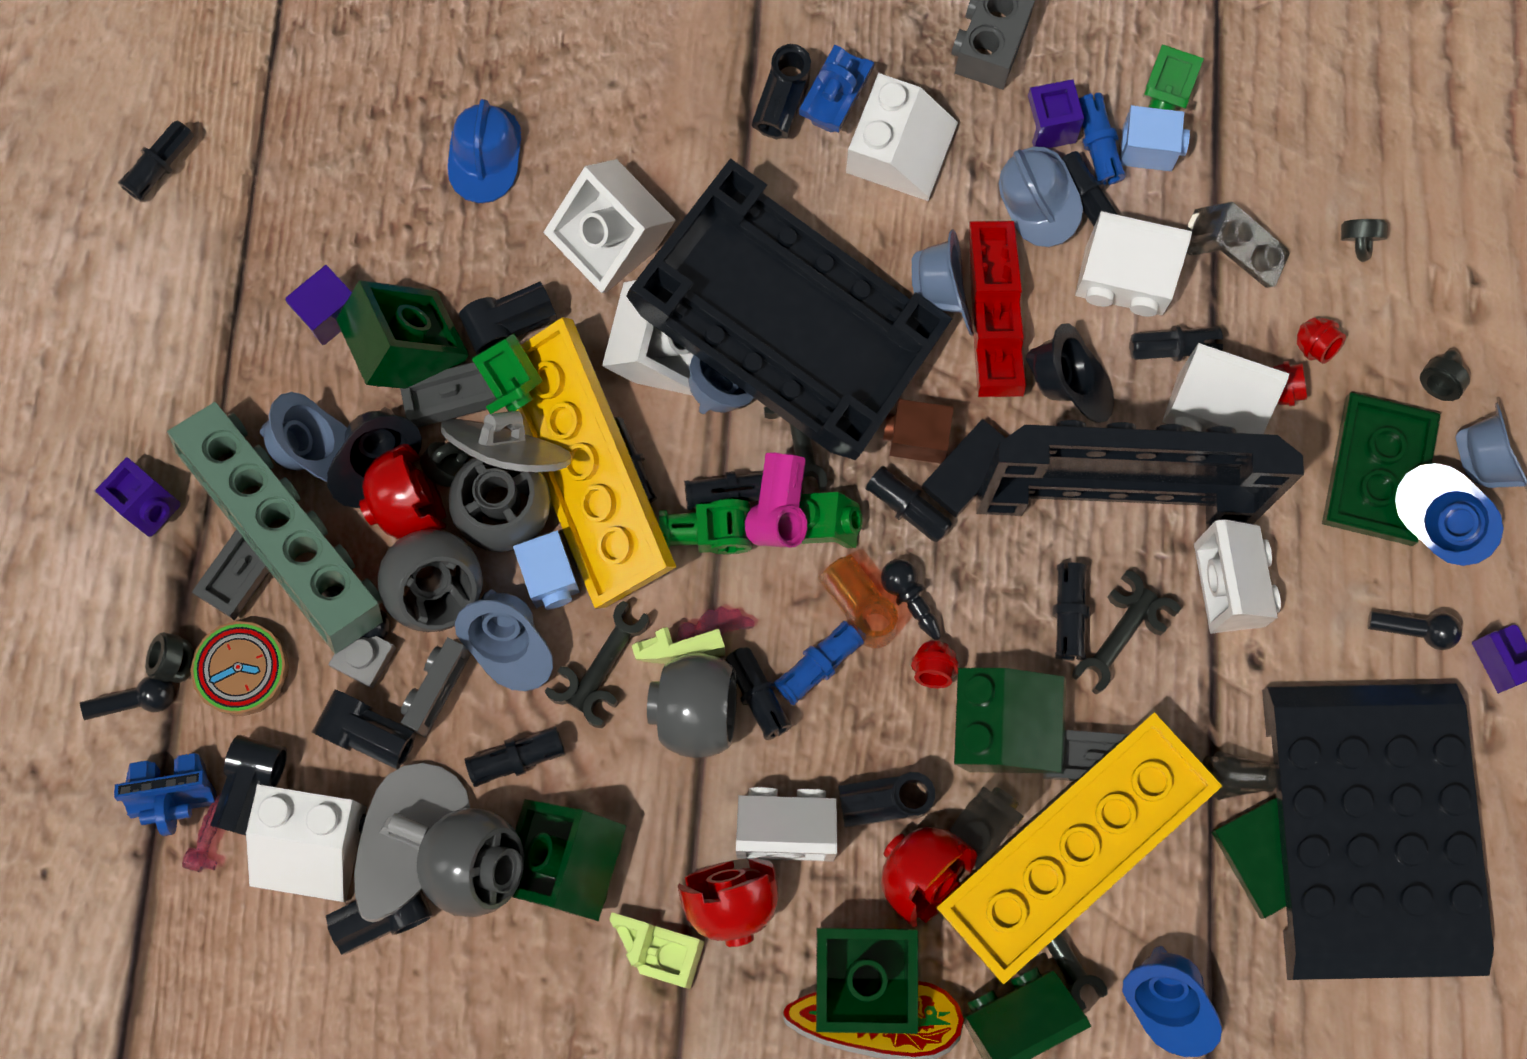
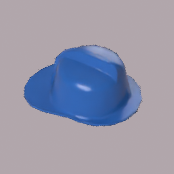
M480 99L479 105H473L465 109L457 117L451 135L448 158V177L455 192L465 200L478 204L493 202L501 198L514 185L518 172L521 145V127L515 116L503 108L491 106L485 99Z
M1438 463L1421 465L1407 473L1398 485L1395 502L1399 517L1413 534L1435 555L1447 563L1460 566L1478 564L1490 557L1500 545L1504 531L1501 513L1477 486L1453 467Z
M1163 946L1155 947L1151 956L1146 958L1139 967L1131 970L1123 980L1122 992L1128 1004L1132 1007L1150 1038L1156 1045L1167 1052L1182 1057H1201L1212 1052L1221 1040L1222 1025L1218 1013L1205 992L1203 977L1198 967L1190 959L1178 954L1168 953Z

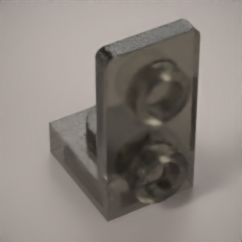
M1234 202L1195 209L1186 230L1192 231L1187 250L1188 255L1193 256L1222 251L1265 288L1276 286L1290 254L1289 250Z
M982 787L971 798L948 830L960 837L975 850L977 859L973 869L976 871L990 859L1007 833L1018 826L1024 818L1016 810L1019 803L998 787H994L992 791Z

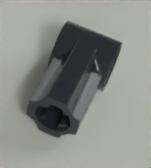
M786 44L778 48L772 56L771 70L752 120V128L758 130L764 136L776 140L788 138L802 96L809 87L811 59L805 48L797 44ZM786 67H795L801 73L796 76H786L781 70Z
M541 281L498 300L493 297L475 300L467 304L459 312V317L477 355L512 334L518 337L557 320L550 298Z
M334 689L312 733L348 751H351L353 748L396 770L399 769L408 758L417 733L392 719H387L373 712L372 707L358 699Z
M237 735L233 739L224 763V774L227 778L210 826L246 836L257 784L271 787L277 786L287 761L286 747L244 735Z
M909 772L897 777L838 786L845 828L906 818L917 819L925 816L931 810L935 801V788L932 781L919 772ZM908 783L921 785L927 793L926 803L917 809H910L904 806L899 798V792L904 785Z
M421 890L414 899L400 910L377 922H369L363 919L359 914L356 901L325 917L333 943L337 946L341 955H346L390 933L396 935L428 921L433 915Z

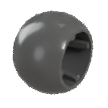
M476 458L466 462L456 473L449 492V510L455 527L469 542L488 551H513L514 545L536 538L548 520L551 507L550 488L542 472L503 469L486 464ZM495 487H505L508 489L506 498L500 503L492 504L486 502V496L491 489ZM523 493L528 497V502L521 514L515 517L521 504L520 494ZM485 515L490 520L498 522L507 520L508 523L494 526L484 524L482 516Z
M438 529L418 530L397 540L386 552L378 571V590L381 601L388 613L403 626L422 632H440L455 627L459 611L466 605L479 601L483 586V575L479 560L472 548L458 536ZM427 566L435 567L429 576L416 578L417 573L422 568ZM456 567L455 576H451L448 568L454 570V568ZM405 585L409 586L406 596L403 595Z
M705 653L685 654L672 659L664 665L660 682L651 681L647 697L648 724L657 725L658 738L664 747L681 756L708 758L722 753L731 746L737 705L735 668L727 661Z
M477 808L457 810L437 820L423 837L417 855V875L424 894L436 907L454 916L478 917L495 912L514 895L524 870V850L516 830L501 816L491 811Z

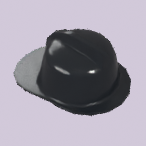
M1069 323L1060 324L1055 330L1053 339L1031 349L1026 355V360L1035 376L1038 388L1048 399L1072 401L1087 419L1095 423L1106 422L1111 417L1114 408L1113 389L1109 378L1101 364L1085 345L1078 330Z
M386 407L378 411H368L358 415L349 424L345 432V442L332 460L327 472V487L332 497L344 506L360 508L359 501L365 498L362 485L367 469L376 458L402 444L410 445L419 454L422 436L418 427L409 419L395 415L392 410Z

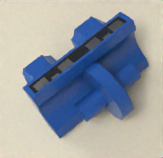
M834 45L799 109V115L811 120L813 125L830 133H839L874 68V62L855 57L846 52L842 47Z
M197 753L179 755L174 759V775L160 777V769L155 762L141 761L130 763L126 782L115 784L114 798L117 801L123 802L130 819L139 817L141 825L156 823L157 829L162 836L175 834L177 820L191 818L192 809L217 805V791L209 781L205 763Z

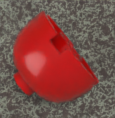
M408 444L397 446L373 461L365 473L362 485L365 498L359 501L361 512L368 524L371 526L378 524L382 531L396 539H400L418 530H442L447 525L440 521L446 517V511L436 484L424 473L422 474L413 464L420 460V457Z
M926 827L917 829L907 836L903 833L898 834L884 850L883 855L887 860L882 868L881 887L887 901L894 910L912 927H917V917L924 923H927L939 913L936 907L961 885L956 879L962 869H966L971 874L976 863L977 854L960 837L945 829Z
M748 859L750 868L733 869L734 861L722 862L689 874L685 877L686 886L678 884V892L685 916L700 935L711 940L725 941L728 947H738L752 942L754 934L768 925L774 917L779 899L774 864L769 860Z

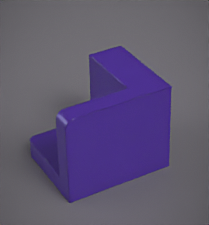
M1074 80L1030 87L1028 99L1036 125L1032 140L1033 147L1053 148L1076 143L1084 116Z
M324 265L285 298V301L309 327L315 338L322 345H325L341 332L336 318L352 292L327 265Z
M1511 625L1499 631H1494L1472 642L1498 694L1527 682V643L1517 625Z

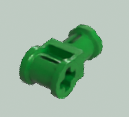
M724 499L709 504H696V513L668 514L667 510H659V526L668 548L670 546L698 545L699 553L712 552L723 555L745 553L752 549V542L747 539L745 531L746 513L750 511V503L748 501ZM728 520L732 521V534H728Z

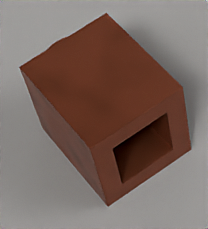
M898 399L895 414L889 413L885 419L883 440L891 441L889 456L941 464L945 460L948 451L954 407Z

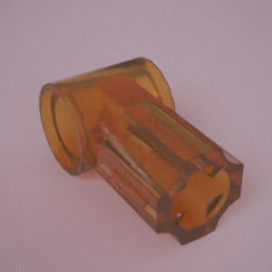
M852 554L840 557L818 576L819 582L860 634L865 646L882 648L889 645L896 635L898 624V611L894 603L888 598L883 597ZM871 614H880L887 618L889 625L881 631H873L868 629L863 621Z

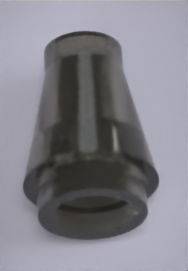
M1220 751L1216 752L1214 756H1206L1202 761V764L1222 785L1213 794L1217 800L1258 792H1273L1277 786V770L1273 763H1262Z

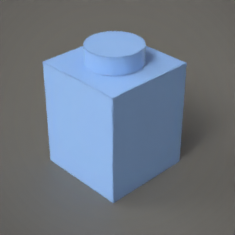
M1131 105L1122 129L1120 151L1122 166L1172 172L1178 157L1185 156L1188 150L1190 130L1183 129L1184 112Z
M558 530L513 546L529 596L536 608L544 605L545 609L550 610L564 606L572 601V595L580 593Z

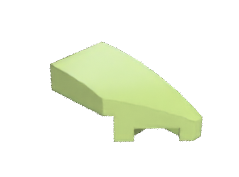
M665 627L655 632L656 637L631 645L636 660L666 664L676 657L689 653H705L717 657L725 656V646L719 629L673 643L669 629Z
M611 912L609 920L613 928L617 930L626 948V956L631 966L637 967L642 975L691 989L705 941Z

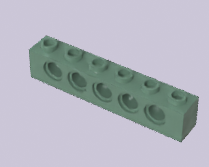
M213 402L167 431L175 453L235 529L239 531L243 539L334 654H337L383 622L379 604L382 601L376 587L367 578L361 582L353 573L352 569L355 568V564L347 551L340 544L334 548L324 537L328 534V531L321 519L314 511H310L307 514L298 504L301 498L294 486L286 477L279 481L273 474L271 469L274 468V464L259 444L252 448L244 438L248 436L247 430L233 412L226 415L219 405ZM224 454H234L232 458L226 461H217ZM249 487H261L256 493L242 494ZM275 520H288V522L280 528L268 527ZM311 552L316 554L308 562L295 561L303 553ZM333 586L344 588L335 597H325L322 595L326 589Z

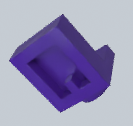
M128 457L95 490L121 516L148 537L153 536L181 505L180 501Z

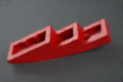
M970 221V277L978 397H1024L1026 387L1022 356L1024 334L1020 307L1022 286L1014 221Z

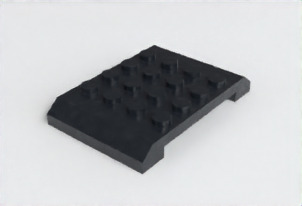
M730 158L630 287L626 297L643 319L830 453L856 460L862 454L953 318L917 292L909 299L766 196L763 192L767 184Z
M1078 420L1060 421L1056 423V426L1023 425L998 444L976 496V514L1022 516L1028 506L1029 499L1199 505L1206 506V524H1213L1216 520H1231L1253 525L1304 475L1303 455L1278 435L1236 433L1235 428L1228 426H1216L1206 429L1205 432L1186 431L1185 426L1178 424L1160 425L1155 430L1136 429L1135 424L1128 422L1110 423L1106 425V428L1086 427L1085 422Z
M1457 684L1266 687L1263 689L1266 737L1272 738L1288 930H1283L1287 980L1489 976L1494 946L1467 708Z

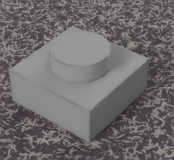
M377 636L372 638L360 637L337 654H334L328 665L373 689L395 652L396 647Z

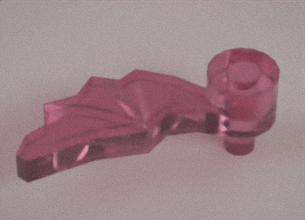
M720 606L715 611L708 609L700 617L697 625L689 622L680 625L677 632V641L679 642L719 629L720 634L732 630L753 629L755 622L749 617L742 616L739 609L728 610Z
M221 793L217 796L215 802L211 803L208 813L203 818L202 826L198 833L197 849L190 847L184 855L182 867L200 873L204 868L215 870L217 867V861L208 859L211 841L217 832V827L210 825Z

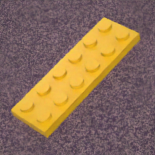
M562 317L521 344L543 382L529 392L533 400L516 411L522 414L526 435L559 445L571 454V463L566 468L542 473L547 480L552 505L595 609L606 608L676 568V564L573 319Z
M1154 712L941 902L936 909L1002 984H1005L1216 793L1222 785Z

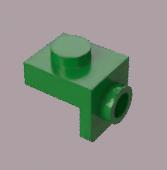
M1162 44L1143 93V97L1151 99L1148 107L1166 110H1176V108L1185 110L1204 58Z
M514 334L472 358V361L496 397L495 400L485 406L490 414L503 407L508 412L521 408L533 400L529 392L543 382Z
M840 492L801 494L799 508L804 512L807 519V533L801 544L836 542L845 548H856L858 533L862 528V514L859 503Z

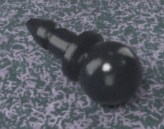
M904 559L891 560L883 567L881 572L883 588L888 593L897 596L896 604L898 606L907 603V608L914 619L918 620L919 627L932 639L939 640L941 633L937 619L934 614L930 613V608L924 598L919 595L926 588L923 584L917 583L918 573L912 563Z

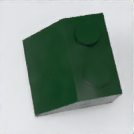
M359 280L336 318L366 385L406 389L464 362L469 355L437 291Z
M958 668L954 764L968 772L1064 774L1066 678L1064 676L1011 668Z
M524 799L515 829L523 845L524 870L520 884L512 898L599 921L603 905L607 899L609 884L617 857L621 851L627 825L584 810Z
M816 927V1032L918 1034L917 929Z
M1037 966L1011 979L1014 989L997 997L994 990H990L969 1001L967 1004L971 1011L963 1015L964 1025L982 1059H1032L1092 1027L1087 1016L1055 971H1046L1041 974Z

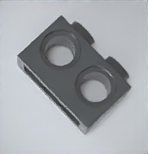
M970 0L965 18L970 19L971 22L967 31L959 29L951 55L958 57L954 74L1004 90L1030 21L1035 0ZM1000 12L1006 17H996L991 13ZM985 48L990 50L992 54H981L976 49Z

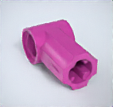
M781 453L765 454L759 504L751 508L745 520V531L748 539L757 546L792 548L800 545L807 533V519L804 512L799 508L806 462L804 457Z

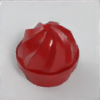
M1314 317L1300 326L1297 334V345L1308 360L1316 359L1320 363L1325 364L1339 352L1345 342L1346 335L1339 330V324L1336 321Z
M1284 361L1282 364L1274 366V369L1289 373L1287 383L1277 404L1292 407L1295 406V401L1307 400L1303 364L1289 365V361Z
M931 640L923 643L912 658L911 667L915 671L914 678L919 684L929 688H946L952 684L953 677L958 674L959 662L957 661L955 651L947 643L940 640Z

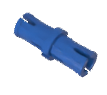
M1092 93L1079 98L1084 116L1082 124L1085 138L1082 139L1085 150L1090 151L1097 181H1102L1105 186L1107 184L1106 179H1108V185H1112L1126 177L1116 146V140L1119 137L1117 130L1111 128L1103 94L1095 93V100H1093Z
M843 621L815 647L810 645L803 651L804 657L774 682L777 690L787 701L789 700L790 704L795 705L821 680H829L835 674L834 669L846 657L864 644L862 637L851 624L849 625L848 622Z

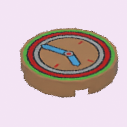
M235 621L218 626L202 639L193 654L190 672L194 689L205 704L221 713L243 717L261 712L277 700L282 692L281 688L285 682V677H288L289 662L286 649L275 634L257 623Z

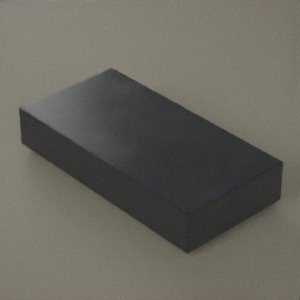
M982 419L922 484L921 489L956 518L978 494L998 444L1005 437Z

